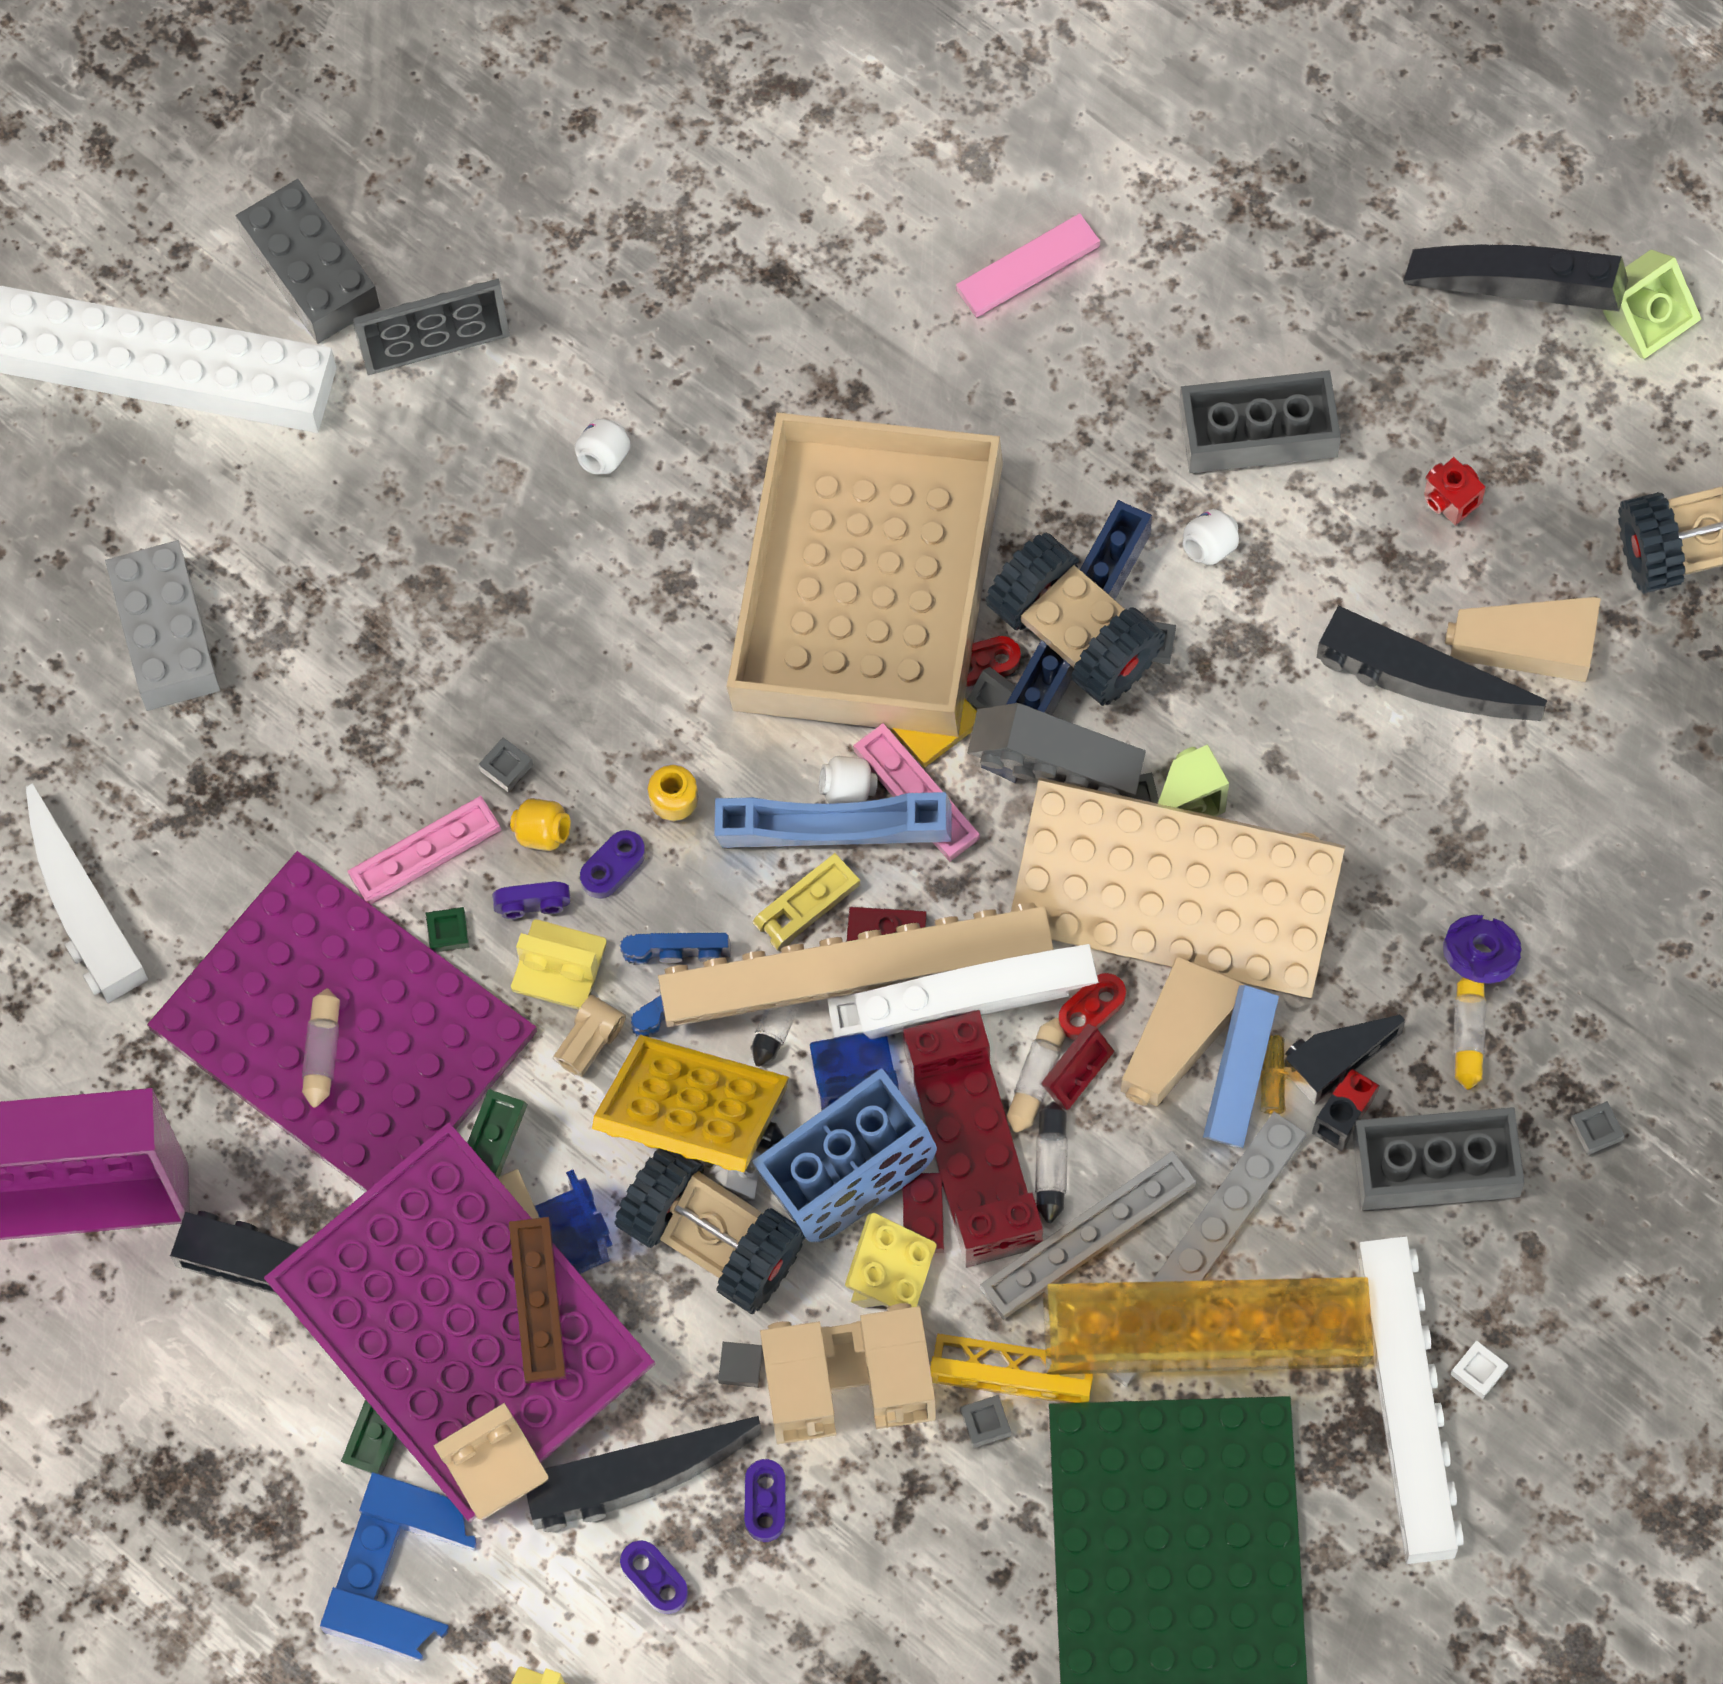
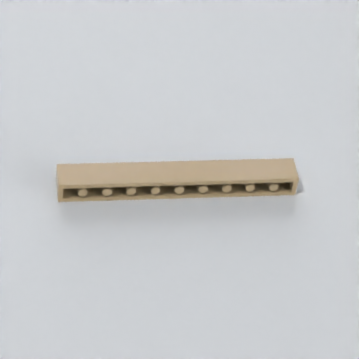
M1033 902L1022 903L1012 906V912L998 915L995 909L983 910L974 913V919L958 921L957 916H950L935 920V926L920 928L919 923H911L897 927V933L881 935V930H872L858 934V940L843 942L842 937H833L819 941V947L804 949V944H794L782 947L780 954L766 956L765 951H755L743 954V960L727 963L726 958H715L703 962L704 967L688 970V965L668 967L664 969L665 974L658 975L666 1027L845 996L969 966L1053 950L1045 906L1035 908V903Z

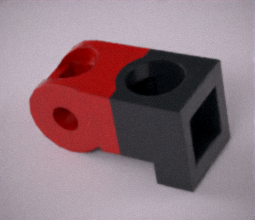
M1352 1069L1343 1082L1339 1083L1316 1117L1312 1134L1342 1152L1354 1131L1356 1120H1361L1368 1110L1380 1085Z

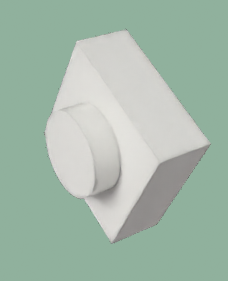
M1476 1340L1454 1367L1451 1375L1481 1399H1484L1505 1373L1509 1365Z

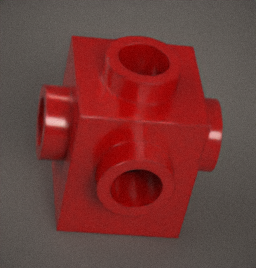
M1455 457L1450 459L1445 465L1438 463L1426 475L1425 479L1427 481L1424 492L1426 503L1435 513H1442L1455 526L1483 502L1486 486L1479 481L1477 473L1468 464L1462 465Z

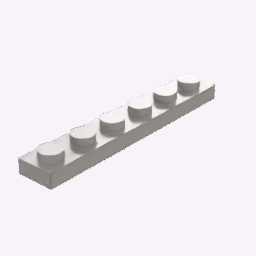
M1173 1151L981 1283L980 1290L1003 1320L1193 1189L1196 1186V1180Z

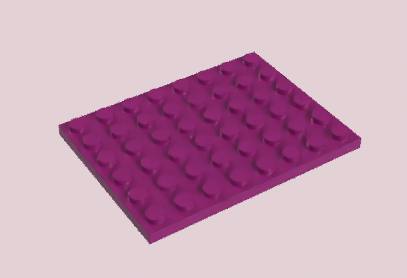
M298 851L294 853L147 1024L149 1030L364 1192L370 1189L448 1122L457 1129L487 1093L488 1089L493 1086L537 1033L535 1025ZM325 989H330L340 1000L338 1024L332 1028L317 1027L310 1023L313 997ZM317 1074L331 1079L330 1095L316 1108L310 1105L302 1093L303 1079L306 1075Z
M448 1122L267 1274L264 1279L461 1514L471 1523L477 1517L447 1465L442 1461L433 1445L505 1403L541 1463L656 1363L553 1244L567 1379L526 1384L524 1380L509 1222L532 1218L451 1123Z

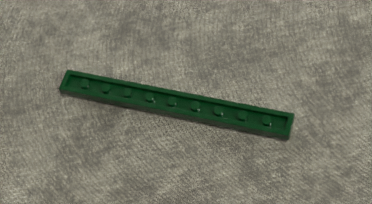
M488 1089L467 1143L499 1179L528 1104L520 1099ZM366 1399L341 1462L370 1474L373 1472L382 1475L397 1436Z

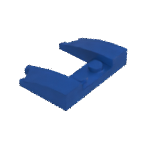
M372 1472L359 1509L361 1515L337 1586L332 1588L320 1627L325 1634L421 1661L424 1657L417 1648L433 1632L443 1638L448 1633L449 1626L377 1601L400 1531L402 1529L474 1551L477 1546L475 1536H466L463 1515L448 1497Z

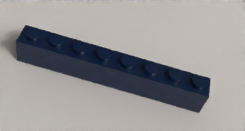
M1117 500L1080 568V571L1114 600L1117 598L1151 535L1152 515ZM1041 640L1006 705L1020 703L1053 715L1073 678L1071 675L1075 669ZM981 764V768L1013 783H1016L1018 780L1017 777L1012 775L1013 770L1009 768L995 769Z

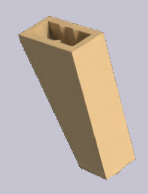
M1588 597L1459 609L1456 623L1448 622L1445 644L1452 645L1450 656L1460 661L1586 682L1591 664L1601 598Z
M1177 957L1124 1073L1121 1092L1125 1093L1126 1097L1136 1104L1146 1106L1149 1103L1157 1107L1230 1024L1239 985L1245 984Z

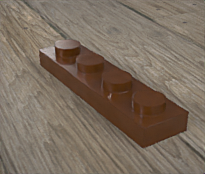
M543 1217L510 1221L509 1230L524 1380L527 1384L567 1379L550 1218Z

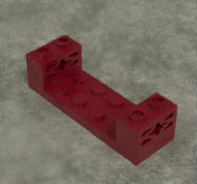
M980 1010L903 1029L905 1056L925 1125L937 1147L934 1158L938 1172L941 1174L942 1186L966 1268L1029 1251L1043 1241V1227L1033 1192L1028 1193L994 1078L990 1064V1045Z

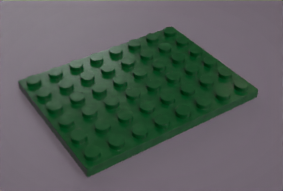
M1291 1396L1049 1403L1060 1684H1308Z

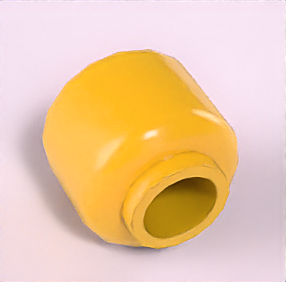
M678 765L663 766L656 770L649 779L647 789L650 806L659 817L670 821L683 820L691 815L697 807L699 797L696 779L686 768Z
M535 798L525 800L519 809L513 812L510 821L511 830L515 832V837L520 845L525 848L544 851L555 850L561 843H564L569 836L571 826L569 814L565 812L561 804L555 801Z

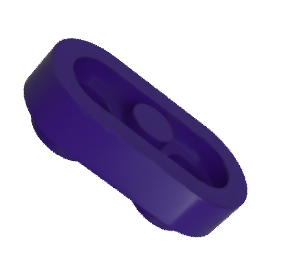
M622 830L613 834L581 868L580 881L585 893L598 899L612 895L643 863L646 852L642 838L630 830ZM623 844H630L632 846L629 852L619 851V847ZM596 871H604L606 873L602 879H594L592 875Z
M556 881L504 887L494 891L492 894L494 911L502 914V917L505 919H517L523 917L525 913L539 911L548 915L562 912L564 910L563 907H566L571 902L569 885Z
M770 1459L755 1461L749 1466L745 1474V1526L749 1535L760 1542H771L777 1539L783 1533L786 1524L785 1473L777 1462ZM763 1477H769L773 1480L772 1486L767 1489L761 1488L758 1482ZM767 1516L773 1520V1523L769 1528H761L758 1525L759 1519Z
M643 1540L634 1541L624 1548L620 1557L622 1572L652 1608L662 1614H673L681 1610L688 1599L687 1584L662 1553L652 1543ZM645 1558L649 1561V1565L644 1570H637L634 1567L636 1560ZM664 1589H673L676 1592L674 1598L671 1600L662 1599L660 1594Z

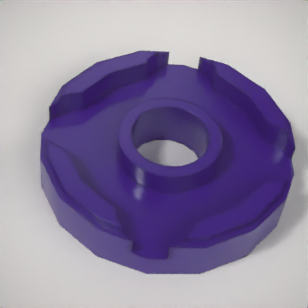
M1484 915L1461 917L1450 925L1443 942L1444 957L1449 966L1462 977L1478 983L1492 984L1504 981L1510 977L1519 964L1522 950L1521 941L1515 931L1498 919L1493 918V921L1483 919ZM1474 945H1485L1491 952H1481Z

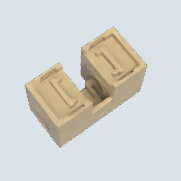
M908 1303L889 1306L887 1311L860 1315V1321L839 1326L821 1327L820 1321L792 1325L791 1322L782 1321L768 1325V1329L760 1330L777 1445L836 1436L831 1392L834 1390L869 1385L876 1429L936 1420L935 1395L920 1306L911 1307V1304Z

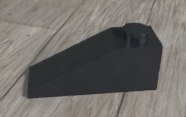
M1399 1014L1317 1033L1306 1042L1303 1039H1299L1286 1051L1285 1055L1287 1057L1285 1058L1283 1071L1315 1105L1335 1089L1340 1082L1342 1083L1352 1069L1357 1071L1401 1035L1405 1019Z

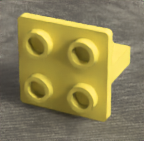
M537 919L533 920L528 935L521 933L516 946L519 963L511 984L512 991L579 1010L591 994L607 945L606 938Z
M876 1213L868 1214L845 1282V1286L854 1291L851 1303L862 1308L880 1305L889 1307L900 1303L911 1304V1307H917L936 1249V1243Z

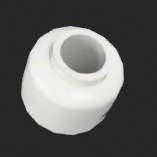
M596 419L589 423L576 442L575 451L578 462L590 473L610 474L618 468L628 454L631 447L630 439L620 423L613 420Z
M1211 509L1193 519L1184 528L1183 547L1186 554L1193 561L1206 565L1216 564L1237 548L1239 543L1238 525L1234 518L1222 511Z
M835 756L830 759L828 764H823L821 767L819 793L825 795L826 801L829 804L867 801L868 796H874L876 793L877 774L871 773L869 763L863 758Z

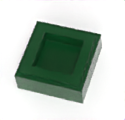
M464 907L425 912L431 950L442 952L470 948Z

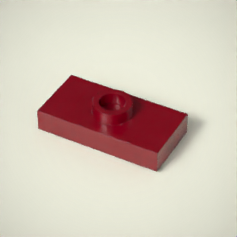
M849 907L846 942L858 940V934L866 931L881 930V935L897 933L896 928L905 924L919 923L920 928H925L927 911Z
M1087 1024L1041 1082V1085L1061 1108L1069 1110L1115 1051L1097 1027Z

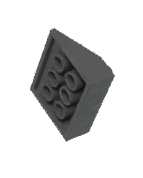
M499 278L476 283L447 293H440L418 301L404 303L378 312L367 313L352 320L367 375L510 337Z

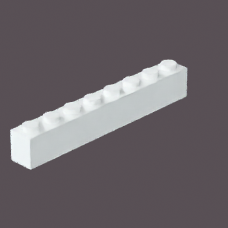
M1407 1236L1359 1242L1357 1259L1406 1564L1454 1559L1458 1546L1463 1545V1532L1461 1522L1453 1521L1451 1506L1457 1505L1456 1489L1453 1481L1447 1482L1445 1467L1450 1466V1453L1448 1443L1440 1441L1438 1427H1444L1441 1403H1434L1432 1388H1437L1438 1386L1435 1365L1428 1364L1426 1350L1431 1349V1337L1428 1325H1421L1419 1311L1425 1310L1423 1289L1422 1287H1415L1413 1273L1419 1271L1417 1252L1415 1248L1409 1249Z

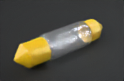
M1462 977L1457 983V997L1454 1003L1453 1053L1455 1055V1079L1465 1089L1470 1090L1483 1078L1486 999L1484 998V983L1474 982Z

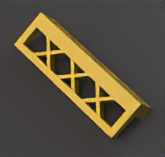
M937 1333L930 1371L932 1383L1061 1403L1089 1402L1096 1357ZM944 1345L961 1348L969 1360L959 1361L942 1358ZM970 1349L977 1350L980 1352H978L976 1355H973ZM989 1353L1001 1354L1008 1366L999 1367L980 1364L979 1360ZM1010 1356H1017L1020 1358L1013 1361ZM1029 1359H1036L1042 1362L1048 1372L1020 1370L1018 1367ZM1050 1362H1056L1059 1364L1053 1368ZM1068 1365L1086 1367L1084 1379L1060 1376L1058 1372Z

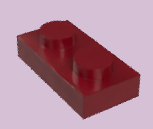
M940 1172L921 1173L902 1188L903 1227L935 1242L936 1249L934 1253H944Z

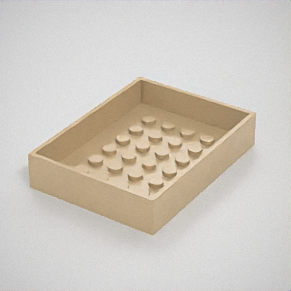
M776 413L726 686L733 711L876 728L884 723L888 729L896 728L958 737L1003 467L1000 436Z

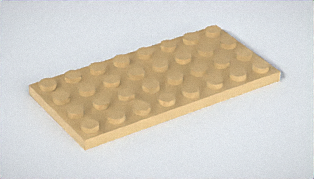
M1039 778L1012 906L1029 902L1035 903V908L1045 906L1051 940L1077 946L1090 944L1091 949L1173 967L1176 958L1179 957L1241 983L1312 998L1346 846Z

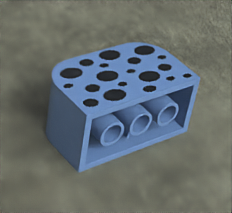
M881 1068L752 1162L771 1192L794 1223L802 1230L805 1238L809 1242H820L837 1235L919 1176L933 1160L937 1147L927 1126Z

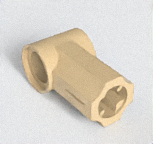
M589 996L576 1015L575 1026L554 1054V1061L571 1074L583 1077L605 1043H612L618 1036L625 1023L626 1015L596 996Z

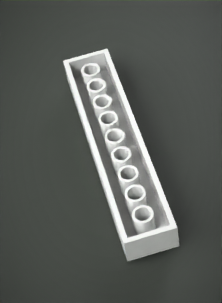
M0 286V373L314 433L319 432L337 369L332 348Z

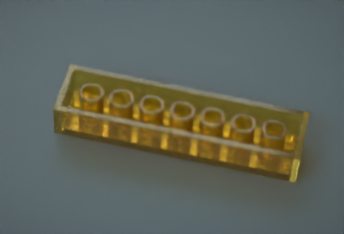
M1368 1277L1047 1284L1043 1294L1046 1372L1051 1375L1367 1367L1374 1357Z

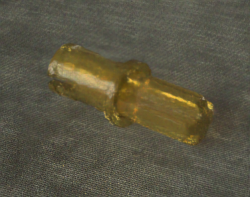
M1270 1035L1260 1075V1112L1272 1115L1274 1111L1278 1114L1286 1112L1285 1080L1288 1079L1289 1072L1284 1070V1038L1280 1035Z

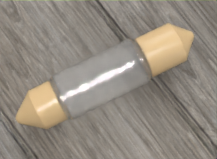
M325 989L313 997L311 1017L307 1026L302 1077L304 1078L302 1093L313 1108L319 1106L330 1095L331 1081L334 1078L339 1033L338 1015L340 1000L330 989Z
M1054 1018L1041 1025L1036 1039L1032 1041L1014 1089L1015 1095L1007 1113V1119L1014 1132L1022 1131L1033 1125L1040 1104L1045 1099L1047 1091L1041 1085V1082L1059 1061L1062 1053L1061 1047L1066 1037L1058 1018Z

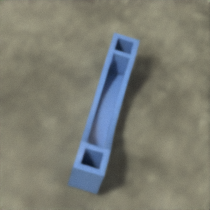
M946 792L906 793L880 800L836 804L792 803L754 797L715 798L714 836L722 848L952 842V804Z

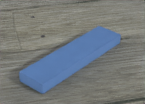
M1239 985L1203 1138L1235 1148L1244 1147L1279 999L1278 995L1247 985Z

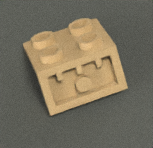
M505 1403L433 1445L479 1520L487 1518L549 1479Z

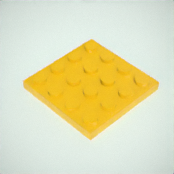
M639 1035L593 1118L592 1129L604 1132L611 1137H622L643 1143L650 1148H660L678 1153L688 1159H698L716 1164L727 1170L745 1172L787 1090L789 1077Z

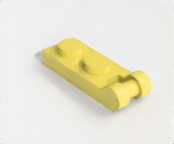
M834 853L762 910L754 918L753 924L760 932L765 931L771 937L770 943L777 951H781L782 947L789 946L795 937L860 886V879ZM785 914L790 922L782 928L776 920Z

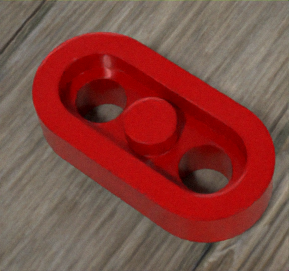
M997 636L973 643L970 662L972 671L967 676L966 687L974 686L982 671L988 667H991L1003 677L1013 674L1018 669L1021 661V651L1017 642L1007 636ZM998 654H1005L1009 659L1005 663H998L994 658Z
M1111 973L1097 975L1099 983L1082 987L1062 1005L1058 1019L1066 1037L1075 1040L1087 1024L1099 1029L1123 1007L1126 999V987L1118 976ZM1103 992H1109L1113 995V999L1103 1001L1099 998V995ZM1075 1017H1080L1085 1023L1080 1027L1072 1025L1071 1020Z

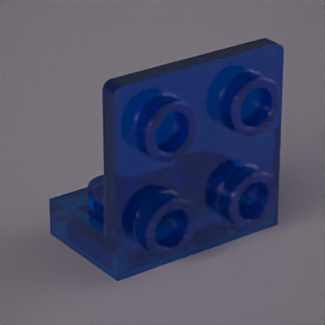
M862 1033L810 1043L821 1111L881 1068L899 1090L897 1074L893 1068L887 1036L870 1039Z
M572 1169L566 1172L570 1191L536 1205L535 1209L539 1218H550L553 1244L577 1272L581 1274L609 1262L607 1248L613 1245L609 1237L610 1232L601 1212L593 1214L597 1209L586 1178L578 1180Z

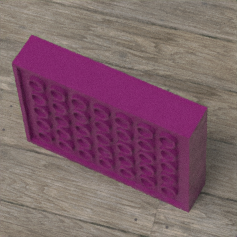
M153 1088L0 1102V1240L175 1225L182 1223L185 1212L190 1213L188 1162Z

